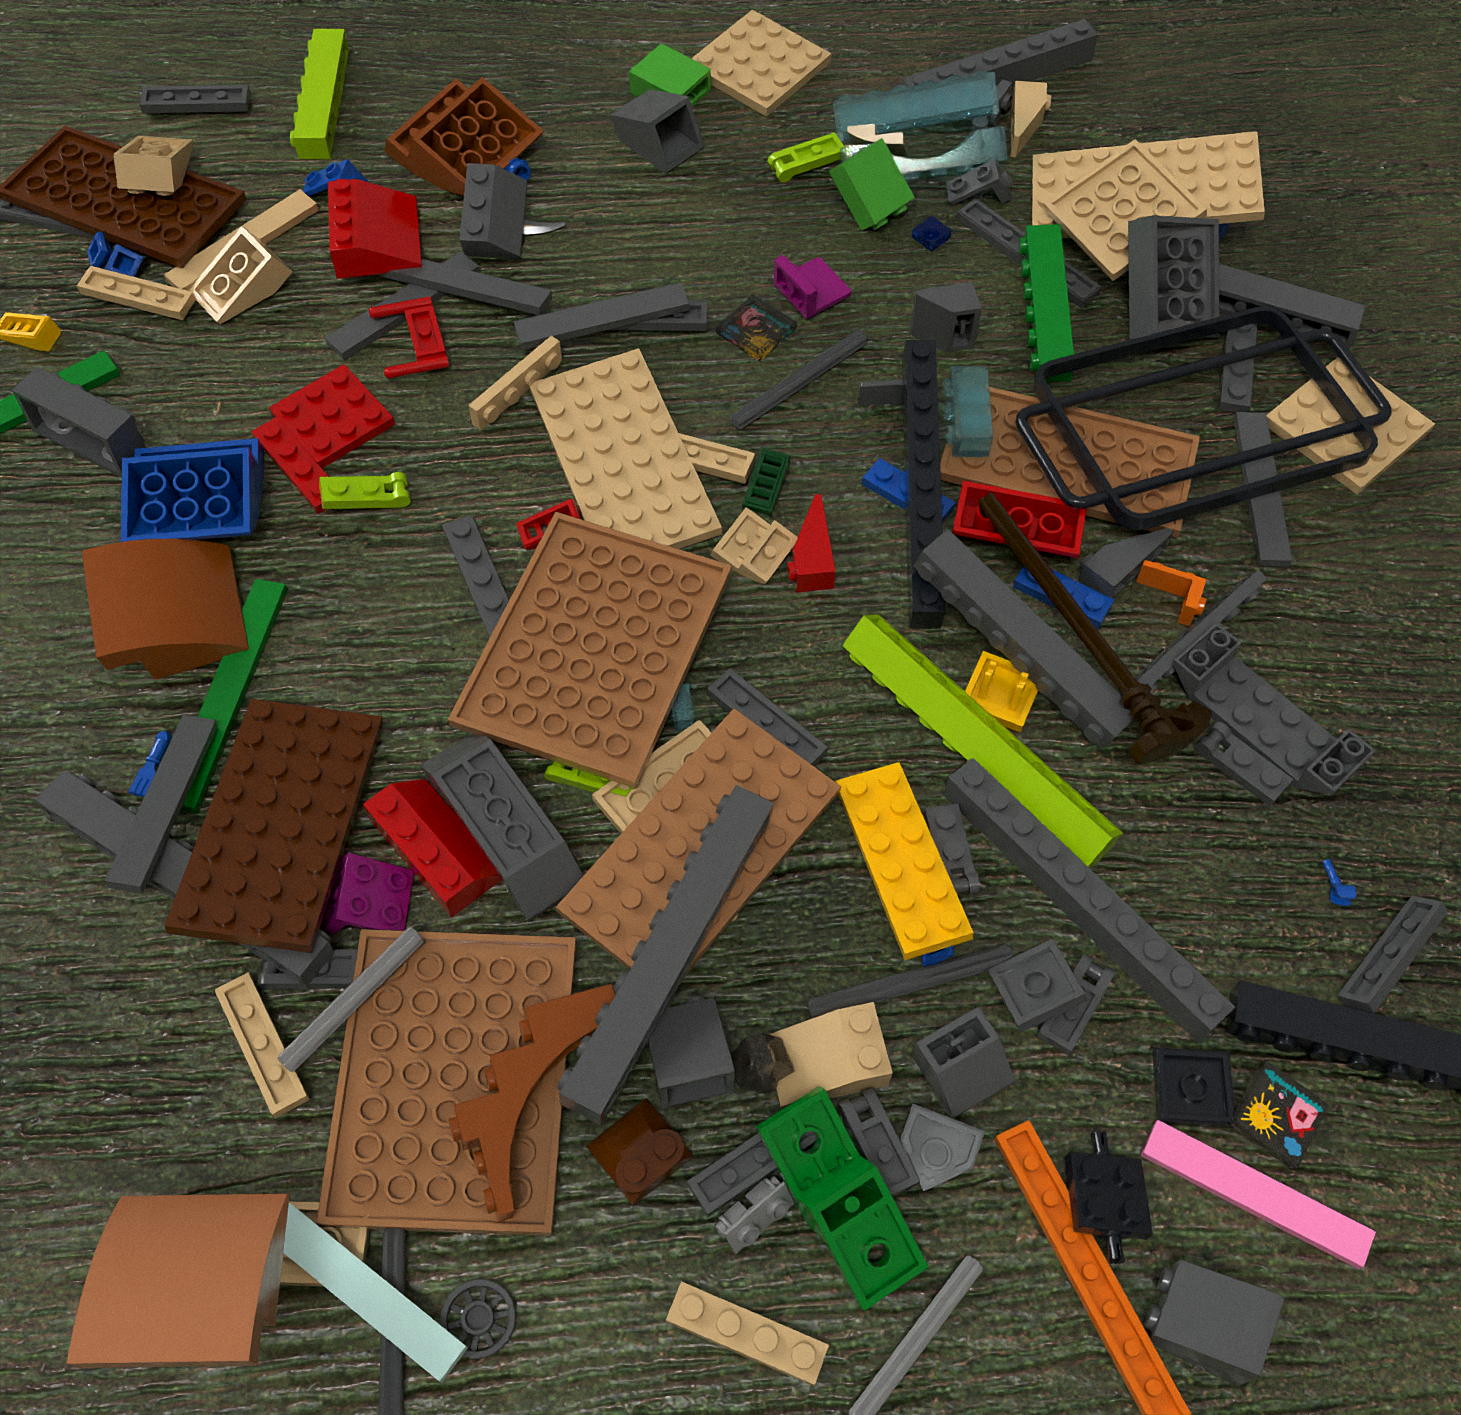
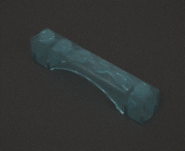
M1005 126L972 131L952 150L937 157L909 159L893 154L892 156L902 175H904L905 180L921 178L920 173L929 171L931 176L947 174V169L956 168L957 173L969 172L973 170L975 165H983L996 159L998 164L1007 160ZM872 143L844 146L840 149L841 163Z

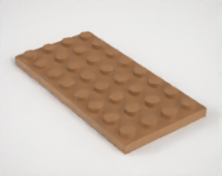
M965 381L940 462L941 480L962 485L963 481L1059 498L1015 424L1018 412L1029 405L1040 403L1038 398ZM1073 406L1063 409L1112 488L1195 464L1200 436ZM1048 414L1029 418L1028 423L1071 493L1080 497L1097 493ZM1191 479L1120 499V501L1127 509L1136 513H1149L1187 502ZM1104 504L1086 509L1085 516L1117 523ZM1183 519L1144 530L1155 532L1170 528L1174 531L1172 537L1178 538Z
M733 708L556 906V911L630 970L635 962L631 958L640 940L646 942L652 932L649 926L655 913L659 909L665 910L669 903L666 897L670 887L675 880L681 882L686 873L683 870L684 864L691 851L698 852L703 843L700 841L702 832L708 822L714 824L719 815L716 813V810L724 794L730 796L735 786L738 785L773 802L774 806L770 822L686 971L685 977L840 793L841 786Z

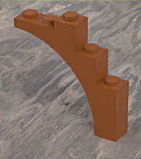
M612 984L525 1007L524 1020L519 1021V1027L523 1042H530L531 1044L490 1055V1068L484 1069L489 1091L496 1090L497 1093L454 1105L455 1117L448 1119L453 1141L461 1140L463 1151L479 1147L478 1151L473 1152L478 1175L486 1174L489 1189L483 1190V1196L488 1214L495 1212L498 1222L511 1219L514 1216L509 1181L510 1152L516 1127L527 1102L544 1077L568 1054L578 1049L586 1035L592 1037L598 1027L595 1020L601 1007L605 1002L611 1004L615 997Z

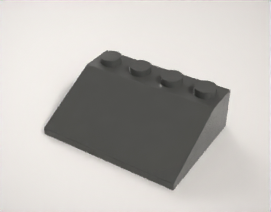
M1151 215L1128 221L1130 340L1219 317V219ZM1219 333L1201 338H1217Z

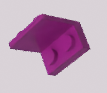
M784 255L774 259L773 284L805 319L851 296V289L820 257L799 267L791 263Z
M348 852L340 861L325 909L321 930L335 934L345 925H352L367 930L404 931L414 872L410 869Z

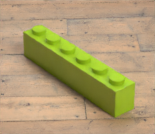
M313 29L312 39L308 40L309 55L304 59L305 75L301 76L302 91L297 95L298 112H294L295 128L294 131L290 132L291 146L296 148L299 159H331L350 51L345 29Z

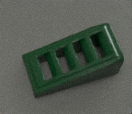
M762 448L744 497L742 508L747 507L755 512L772 515L790 470V455ZM763 473H764V474H767V475L775 476V477H777V478H772V477H769V476H765V475H763ZM758 485H762V486H766V487H769V488H773V490H770V489H767V488H763V487H759ZM754 494L769 498V501L754 498Z

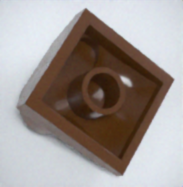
M646 1098L586 1145V1148L632 1207L692 1159V1154L684 1145L680 1135L670 1128Z

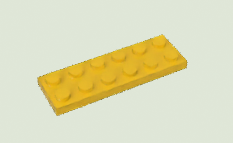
M900 762L836 780L835 782L841 786L840 793L838 794L904 960L973 940L974 932Z

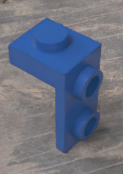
M346 159L339 163L333 162L327 168L318 172L315 170L309 173L305 178L306 184L303 192L307 196H311L328 189V182L338 179L369 181Z

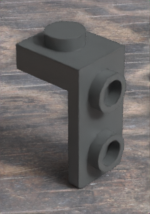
M996 159L946 183L948 200L951 205L989 187H992L1001 203L1012 199L1010 187L1013 186L1011 176L1007 170L1002 171Z
M902 379L860 382L857 398L858 405L903 403Z

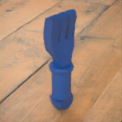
M161 731L156 735L151 752L145 759L147 762L138 771L129 789V794L145 797L172 739L170 732Z

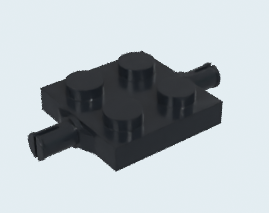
M1094 1131L1090 1134L1093 1153L1070 1151L1064 1157L1073 1230L1075 1233L1093 1234L1106 1240L1108 1263L1121 1264L1125 1262L1122 1240L1127 1238L1147 1240L1153 1235L1142 1160L1117 1157L1109 1153L1107 1133L1105 1131Z

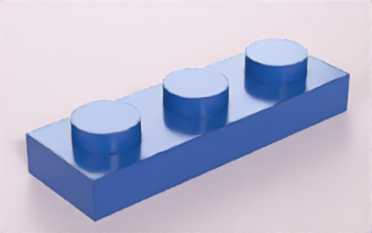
M879 458L862 477V485L906 510L905 472ZM941 494L943 523L954 510L956 502Z
M1024 566L1015 579L1013 588L1056 608ZM1052 570L1094 626L1099 629L1110 611L1114 599Z

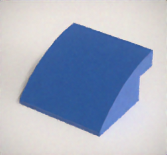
M259 439L135 449L134 457L122 458L121 542L144 539L197 540L252 535L258 521L263 492L264 449Z

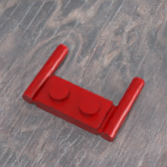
M430 296L375 306L369 309V316L372 319L405 313L417 359L415 362L386 367L384 369L386 378L391 379L449 367Z

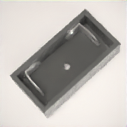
M36 367L12 389L33 431L121 478L122 458L134 457L135 449L146 448L144 438L136 427V419L128 410L124 408L118 409L103 397H95L86 392L80 385H72L64 381L55 372L49 373Z

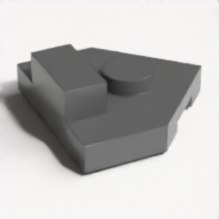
M912 1104L900 1141L920 1179L923 1191L973 1169L985 1131Z

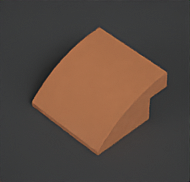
M290 1195L121 1196L107 1221L86 1277L72 1332L67 1364L77 1368L258 1365L262 1326H275Z

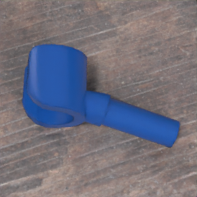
M1324 860L1322 864L1331 884L1330 901L1336 905L1351 906L1350 899L1356 898L1355 886L1341 884V880L1331 860Z

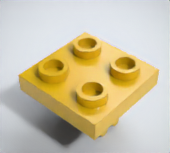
M983 651L965 692L1004 727L1021 733L1038 689L1028 678L1029 674L1016 670L1011 661Z

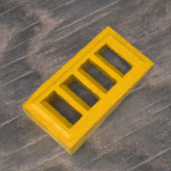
M6 312L0 320V340L39 351L49 352L61 334L60 328L49 316Z

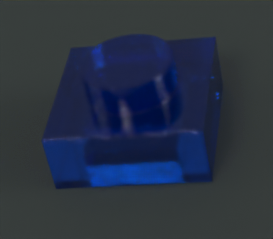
M930 216L913 228L912 238L932 252L951 238L952 230L934 216Z

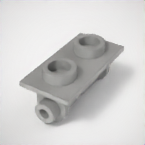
M772 1176L769 1180L765 1177L745 1195L746 1200L752 1205L748 1210L738 1201L723 1215L718 1217L719 1222L714 1227L723 1238L726 1237L735 1254L744 1247L754 1243L763 1230L774 1221L784 1217L788 1209L794 1204L784 1182L780 1183L775 1176Z

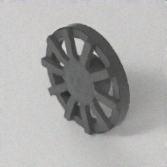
M485 1279L471 1280L458 1286L448 1296L441 1311L440 1325L448 1332L449 1330L463 1327L465 1330L457 1339L463 1343L469 1335H472L473 1338L471 1351L466 1350L462 1357L472 1360L483 1359L498 1353L511 1339L516 1324V1309L510 1295L499 1284ZM481 1287L479 1301H473L468 1290ZM487 1288L499 1293L489 1304L485 1303ZM462 1293L468 1303L464 1309L453 1304ZM504 1298L508 1310L494 1313L493 1309ZM450 1310L460 1314L461 1320L448 1323ZM509 1317L507 1329L494 1323L495 1319ZM491 1329L503 1335L495 1345L489 1334ZM483 1336L489 1349L477 1352L479 1337Z

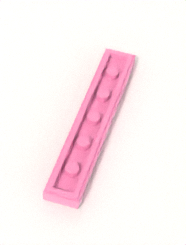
M1159 1120L1154 1123L1141 1157L1357 1269L1364 1267L1376 1231Z

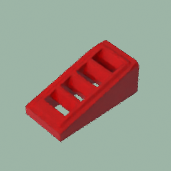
M572 498L516 523L526 551L537 548L545 533L541 525L547 524L548 527L555 512L583 520L580 510ZM531 528H535L537 536L533 538L529 530Z

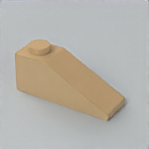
M1015 81L1011 102L1010 157H1016L1042 124L1045 111L1050 110L1051 95L1047 94V83Z

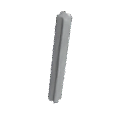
M412 927L407 928L278 1055L279 1062L288 1071H295L423 943L424 940L419 932Z
M969 1255L963 1259L849 1410V1415H875L983 1271L982 1265L976 1259Z

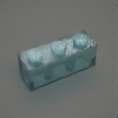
M951 366L949 378H944L943 396L949 398V402L945 403V420H950V426H947L946 442L947 444H952V457H989L993 441L988 368L987 366Z

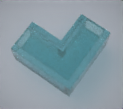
M689 683L682 684L669 713L672 714L674 732L683 731L694 724Z

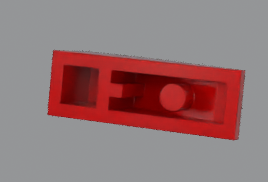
M821 494L814 496L794 545L792 562H787L788 579L795 582L796 593L834 589L836 571Z

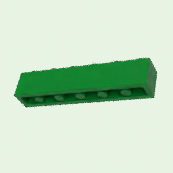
M1060 224L1026 225L1025 236L1019 239V255H1024L1025 259L1021 262V277H1026L1027 281L1023 285V299L1029 302V306L1025 308L1026 324H1031V329H1028L1027 344L1028 347H1033V353H1030L1029 366L1030 371H1035V378L1038 369L1044 363L1074 354ZM1073 371L1044 380L1045 382L1071 381Z

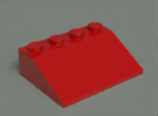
M338 179L328 182L329 248L337 279L422 267L416 196L358 179Z

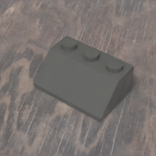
M467 163L459 239L466 256L521 259L527 180L495 164Z

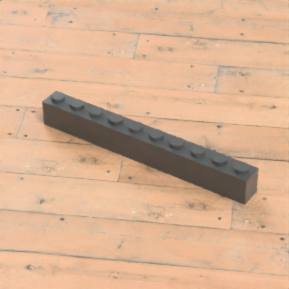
M971 758L948 777L943 796L952 804H958L960 812L1199 1044L1228 1017L1235 1006L974 758Z
M64 769L35 801L47 816L115 860L138 810L131 806L126 810L120 806V800L109 791L104 790L100 793L95 789L96 785L83 774H79L76 777ZM169 834L148 883L174 900L194 848L184 840H180L179 843L171 839L172 835ZM319 929L312 953L240 944L282 973H286L301 983L306 989L311 987L310 983L315 977L320 976L319 972L327 962L328 964L331 963L333 960L332 955L334 954L330 945L332 939L321 929Z
M738 785L735 786L730 796L724 794L716 810V813L719 814L714 824L711 822L707 823L700 837V841L703 842L698 852L691 851L684 864L683 870L686 871L681 882L675 880L670 887L666 897L669 903L665 910L659 909L655 913L649 929L652 930L646 942L640 940L631 958L635 962L630 971H623L617 979L613 990L617 992L611 1004L605 1002L601 1007L595 1020L598 1027L592 1037L586 1035L582 1040L576 1056L580 1058L573 1070L567 1068L563 1073L557 1089L560 1090L561 1105L600 1126L602 1125L770 822L774 806L773 802Z

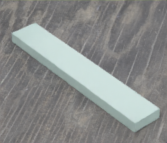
M289 1203L283 1253L442 1383L468 1347Z

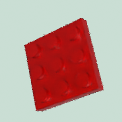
M345 364L269 407L271 415L274 418L277 417L321 468L326 467L395 425L392 415Z

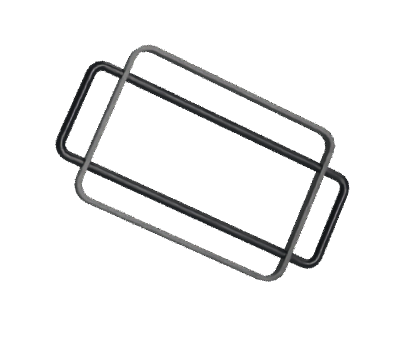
M1263 306L1050 360L1038 369L1034 383V391L1040 403L1022 408L1016 415L1015 424L1064 504L1076 509H1086L1104 504L1118 524L1128 529L1144 530L1359 468L1367 464L1378 446V438L1372 427L1386 423L1391 417L1392 408L1376 384L1336 334L1323 329L1300 334L1283 312L1272 307ZM1250 324H1267L1278 331L1282 339L1055 398L1044 380L1063 373ZM1316 341L1327 343L1378 408L1379 413L1363 417L1308 343ZM1291 349L1345 423L1112 488L1063 409ZM1048 414L1097 493L1081 497L1071 493L1028 423L1029 418ZM1351 433L1356 436L1364 448V451L1149 513L1133 512L1127 509L1120 501V499Z

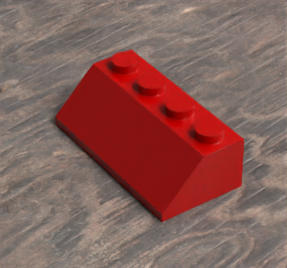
M968 481L962 482L953 525V534L1008 545L979 507V499L992 492L1036 550L1075 558L1079 557L1086 509L1071 508L1059 498Z
M426 779L391 783L363 803L370 822L451 918L502 880L460 818Z

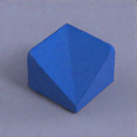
M116 244L105 270L136 277L145 259Z

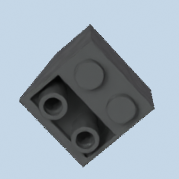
M973 282L915 290L910 324L911 335L920 340H936V348L944 352L973 349L982 309Z
M979 1006L916 1042L912 1053V1058L952 1119L1015 1082L1001 1040Z

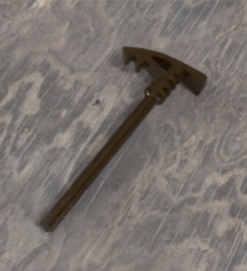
M990 492L985 497H981L978 501L979 507L1122 693L1121 705L1124 709L1130 710L1129 715L1133 721L1140 723L1138 727L1145 735L1139 738L1128 751L1137 765L1168 757L1191 744L1207 728L1212 712L1195 701H1192L1189 705L1182 703L1175 710L1161 707L1159 705L1161 700L1158 696L1150 693L1151 687L1148 684L1144 685L1137 682L995 495Z

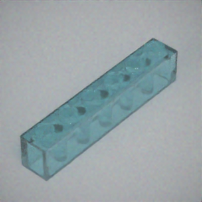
M981 70L973 73L972 76L962 78L959 75H954L940 82L926 80L913 87L899 85L893 87L891 91L885 92L872 90L865 93L864 96L858 97L853 95L842 96L838 100L833 101L837 136L841 142L851 140L847 132V126L875 124L878 135L998 114L999 101L995 71L988 73L986 70Z

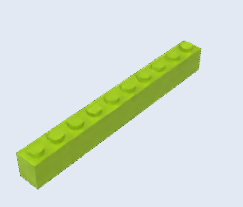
M879 614L864 615L842 645L850 652V658L858 665L865 666L872 672V678L879 685L888 687L896 694L895 699L902 706L911 708L919 715V721L926 728L935 730L942 736L943 743L952 751L959 752L967 759L966 763L971 758H974L1084 864L1091 867L1099 863L1122 836L1123 832Z

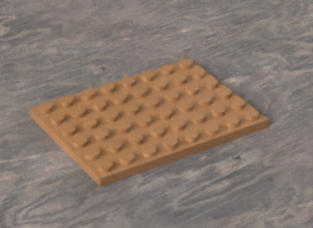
M555 512L448 718L449 725L475 735H485L493 741L636 788L730 579L732 565Z
M361 929L353 981L404 931ZM419 932L424 940L423 943L347 1018L316 1224L319 1227L329 1226L333 1228L359 1229V1227H367L368 1229L380 1230L399 1228L407 1231L552 1236L563 1105L560 1104V1090L557 1089V1086L566 1070L567 1056L544 1077L529 1098L516 1127L510 1152L509 1175L514 1206L513 1218L498 1222L495 1212L488 1214L483 1196V1190L489 1189L486 1174L478 1175L473 1152L478 1151L479 1147L463 1151L461 1140L453 1141L448 1119L455 1117V1104L497 1093L496 1090L489 1091L484 1069L490 1068V1055L531 1044L530 1042H523L519 1027V1021L524 1020L525 1007L572 995L576 938Z

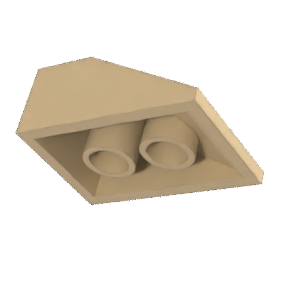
M137 136L114 153L117 187L128 189L129 193L134 194L151 190L156 191L157 195H172L173 192L182 186L194 145L193 139Z
M241 226L188 291L193 292L199 304L216 322L222 324L275 294L293 271L263 241Z
M874 1002L837 1009L764 1036L780 1109L789 1106L819 1086L826 1090L829 1098L862 1092L870 1087L877 1089L889 1086L893 1073Z

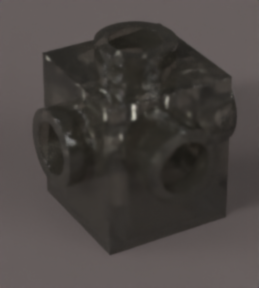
M761 1033L758 1036H751L742 1040L739 1043V1047L730 1052L735 1071L734 1081L740 1088L755 1091L758 1094L772 1091L778 1086V1081L795 1072L784 1042L780 1037Z

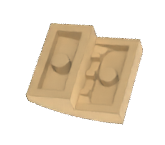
M875 124L847 126V132L852 144L861 149L883 138L892 156L906 155V143L903 132L878 135Z
M746 507L713 549L710 556L719 562L732 565V570L756 582L766 584L794 547L798 537L775 520L770 525Z

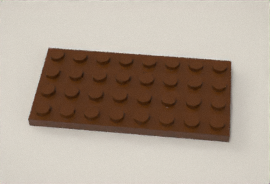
M65 125L0 185V199L93 235H96L98 231L103 232L106 240L180 268L200 250L246 201L243 190L186 170L182 186L173 192L172 195H157L156 191L145 190L144 193L139 194L129 193L128 189L117 187L114 153L121 149L122 146Z
M250 699L164 927L167 934L312 953L383 727L382 716Z

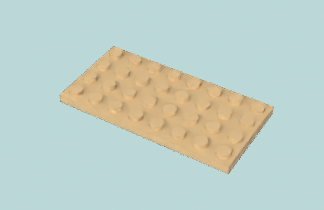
M1257 131L1140 143L1207 208V216L1204 218L1219 219V224L1264 220L1265 209ZM1126 145L1033 155L1032 225L1058 224L1044 210V202ZM1061 228L1062 239H1063V238H1071V237Z
M639 348L535 381L529 387L583 520L677 549L722 535L721 524L693 464L678 459L680 454L689 455Z

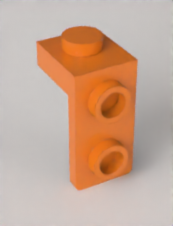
M1143 561L1136 582L1184 597L1177 623L1190 626L1194 616H1201L1207 598L1201 596L1207 579L1198 577L1190 572H1182L1166 567L1161 563Z

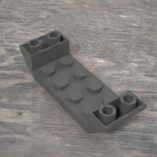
M1217 622L1174 659V668L1191 702L1195 701L1212 712V720L1224 723L1231 730V734L1293 778L1290 785L1295 788L1332 795L1376 752L1375 749L1349 728L1336 739L1241 662L1235 655L1242 642Z
M471 734L419 765L437 793L442 792L503 879L509 896L528 922L561 902L584 876L562 836L491 739L485 735Z

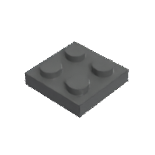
M1053 938L988 969L1020 1033L1087 1001L1083 989Z

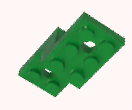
M823 1087L815 1088L755 1126L806 1224L824 1240L858 1306L863 1311L929 1267L879 1170L874 1164L859 1155ZM807 1131H814L816 1135L814 1146L810 1150L802 1151L799 1147V1140L802 1134ZM882 1243L884 1245L883 1257L878 1262H869L868 1253L870 1248L875 1244Z

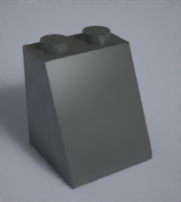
M648 89L610 115L619 140L664 173L669 172L705 147L689 96Z
M697 996L687 999L682 1005L673 1007L668 1005L647 1042L661 1109L734 1093L735 1071L715 999Z
M1179 1260L1170 1268L1165 1267L1157 1284V1290L1162 1291L1158 1305H1151L1144 1321V1327L1149 1329L1148 1336L1153 1345L1235 1386L1260 1377L1285 1297L1183 1260Z

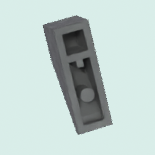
M1166 528L1104 545L1096 554L1091 552L1084 558L1080 565L1082 572L1078 582L1112 599L1115 598L1138 576L1144 560L1153 562L1167 549L1174 531Z

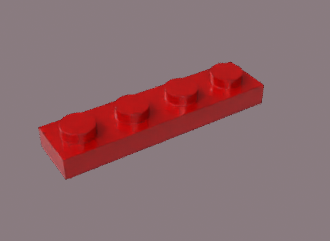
M275 417L251 431L253 438L259 439L266 454L315 512L320 514L327 510L322 509L319 480L320 477H328V475L284 424Z

